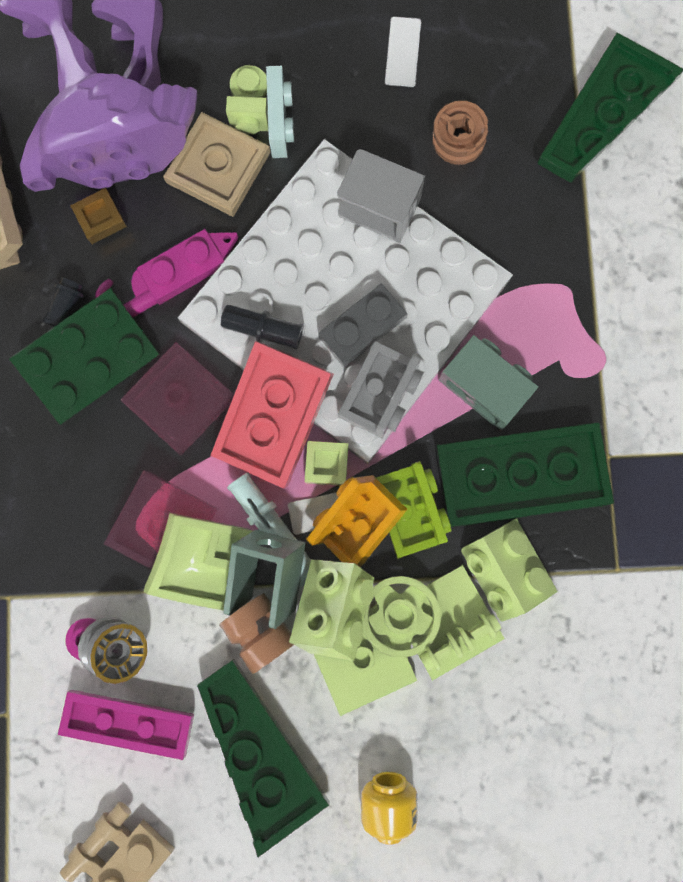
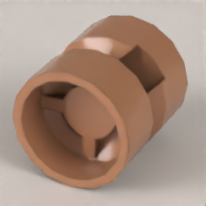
M265 593L251 600L219 624L232 644H240L242 646L239 655L252 674L262 669L293 646L289 642L292 632L285 622L276 629L269 627L271 601Z

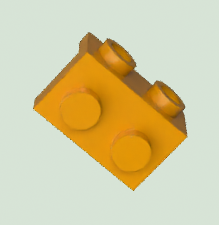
M373 475L351 477L346 480L337 490L336 495L338 499L331 508L325 509L315 518L313 522L315 528L307 537L308 542L312 546L324 543L341 562L355 563L360 568L408 510Z

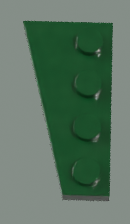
M616 33L540 156L537 164L571 183L680 78L683 68L625 36Z
M233 659L200 682L197 687L215 738L218 739L224 755V763L229 778H232L237 792L241 812L249 826L257 857H260L330 805V801L236 660Z

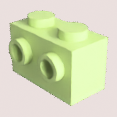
M311 559L289 642L310 654L354 661L357 647L363 639V622L367 606L373 597L374 577L355 563Z

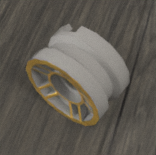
M115 617L100 618L90 624L81 635L78 645V656L83 667L104 682L113 684L126 682L137 675L144 665L148 653L147 641L143 633L135 626ZM113 643H118L114 645V648L111 651L112 656L109 657L107 655L108 648Z

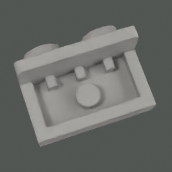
M375 341L338 413V418L382 439L387 429L395 432L406 409L399 406L405 393L408 392L414 395L423 377L424 372L418 369L422 357L413 354L412 358Z

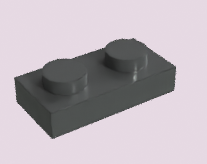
M381 283L318 332V337L339 363L346 367L370 348L375 341H379L407 318L408 313Z

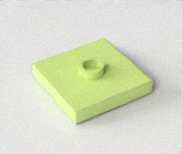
M378 605L369 608L368 617L379 610ZM364 631L363 639L357 647L354 661L314 654L340 716L417 681L407 657H394L380 652L369 642ZM387 635L375 636L380 643L391 648Z

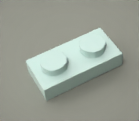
M266 66L268 129L272 158H287V143L294 142L293 118H286V106H293L291 81L284 82L282 66Z

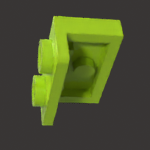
M419 461L413 463L410 467L376 478L408 509L389 532L397 558L448 542L446 533L451 532V526L444 508L437 510L432 494L438 492L430 468L423 470L422 464Z

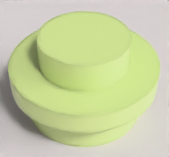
M252 65L238 68L230 78L232 95L234 97L264 98L267 94L266 74L260 68Z

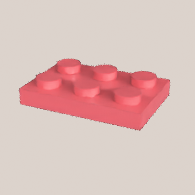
M255 341L210 456L283 489L287 488L334 373L262 342Z

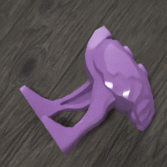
M0 0V10L4 14L24 21L22 26L25 37L39 38L52 35L56 49L59 94L49 103L39 117L27 140L20 163L23 183L34 192L53 189L56 178L59 177L97 189L108 188L114 183L132 179H144L149 174L163 171L183 150L186 143V134L196 110L197 90L192 87L183 88L177 84L174 86L164 83L160 85L161 76L157 51L159 38L163 30V7L159 0H94L91 4L92 13L96 17L113 23L111 29L112 39L118 41L134 40L131 62L123 76L97 73L93 53L76 37L72 29V0Z

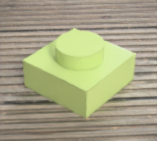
M227 96L226 113L231 127L245 134H255L258 131L269 132L267 98Z
M307 441L305 483L341 486L347 477L348 443Z

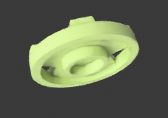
M405 576L385 579L373 587L372 599L375 598L379 610L368 617L371 602L367 606L363 631L369 642L380 652L394 657H409L424 651L437 636L441 622L440 607L432 591L422 582ZM407 584L410 586L403 593L399 594L389 585ZM425 597L431 605L433 617L422 611ZM387 635L391 648L380 643L375 636ZM414 635H427L422 643L411 648Z

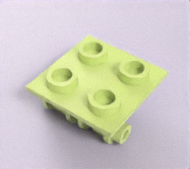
M463 565L427 585L438 601L441 622L434 641L424 651L418 653V656L432 681L505 639L500 631L501 626L494 614H490ZM425 597L422 611L433 617L431 605ZM414 635L412 638L413 647L422 643L427 635Z

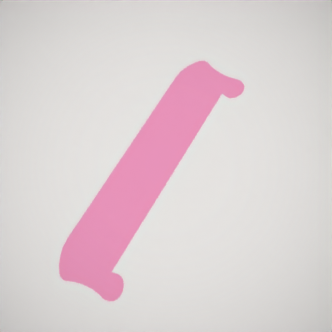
M533 284L517 288L497 297L372 460L366 464L348 450L346 480L473 409L438 381L444 369L473 335L480 340L485 338L494 343L502 353L500 356L512 366L514 364L522 366L531 375L558 360L566 375L573 378H587L599 373L606 364V355L601 346L589 336L581 324L575 309L571 289L562 284ZM313 424L307 441L339 443L315 424ZM307 441L287 488L283 489L250 474L251 479L268 502L273 500L277 508L274 510L279 517L289 512L288 503L317 497L336 486L305 483ZM212 456L175 476L152 496L137 519L136 531L158 553L169 513L244 527L252 531L258 530L255 524L250 526L246 520L249 516L231 491L227 489L232 482L248 472Z

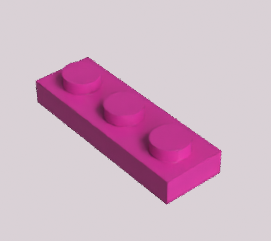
M70 690L66 695L57 735L183 760L187 754L195 714Z

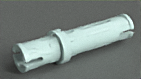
M245 473L227 487L249 516L246 520L250 526L255 524L260 531L297 540L274 510L277 508L273 500L268 502L251 479L249 473ZM305 551L299 588L305 584L311 562Z

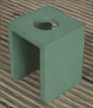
M254 530L233 543L223 613L230 616L252 599L257 561L260 558L277 563L269 627L276 629L296 610L305 542ZM260 545H272L278 548H265Z

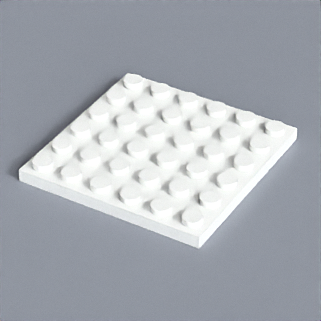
M324 139L180 314L178 319L243 370L256 338L221 327V315L226 305H233L261 314L266 310L269 311L272 317L295 324H303L304 330L297 350L263 340L262 343L334 373L314 424L339 443H348V450L368 464L393 431L387 429L382 439L338 418V413L372 346L346 367H343L320 340L318 332L381 283L386 287L408 314L403 322L377 342L412 358L413 354L422 357L418 369L424 372L414 395L406 392L399 405L406 409L402 417L403 419L507 285L513 274L418 206L401 243L340 218L338 210L343 200L338 198L337 192L353 159Z

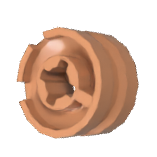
M454 101L445 105L438 112L434 121L433 146L436 153L444 161L452 164H467L482 154L488 135V119L484 111L474 103ZM457 129H462L466 132L459 134L458 137L454 136Z

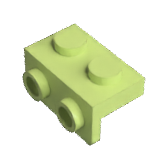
M517 518L461 549L468 568L475 575L487 597L490 607L495 611L500 621H506L526 614L558 592Z

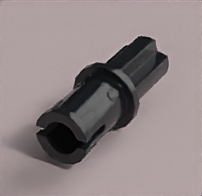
M226 305L221 315L222 328L255 337L258 342L266 340L292 347L295 350L300 345L304 325L272 317L269 311L265 310L261 314L233 305Z

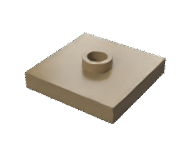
M201 112L186 137L183 150L173 159L163 178L167 184L234 217L271 152L270 146Z

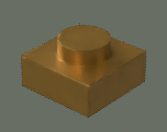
M106 188L70 205L91 244L127 227Z

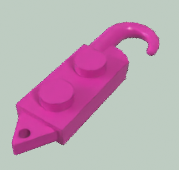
M204 229L137 267L131 280L132 290L136 298L123 304L132 317H135L156 304L160 305L214 274L226 260L238 240L237 233H207ZM226 239H231L230 242H225ZM107 279L100 284L95 298L113 285L111 279Z

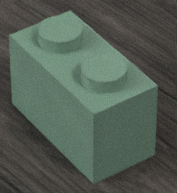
M473 335L444 369L438 381L501 431L537 390L538 386L532 382L533 376L525 368L518 364L512 366L500 356L502 354L500 349L494 343L485 338L480 340Z

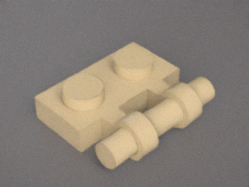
M118 802L110 813H103L96 821V829L84 843H78L69 853V861L60 870V875L67 882H74L81 872H86L93 878L91 882H148L175 848L144 819L131 832L123 825L125 820L131 815V810L124 803ZM109 840L113 841L119 849L106 863L97 853Z

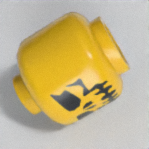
M382 772L376 774L363 787L361 793V822L364 830L372 837L377 838L379 842L388 845L399 843L403 838L413 833L417 825L418 794L415 787L399 773Z

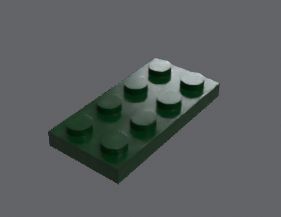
M600 423L442 444L435 447L445 512L451 527L614 504Z

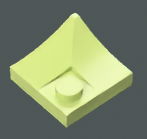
M169 513L163 539L152 571L145 584L144 592L148 595L172 601L224 610L232 544L253 531L244 527Z

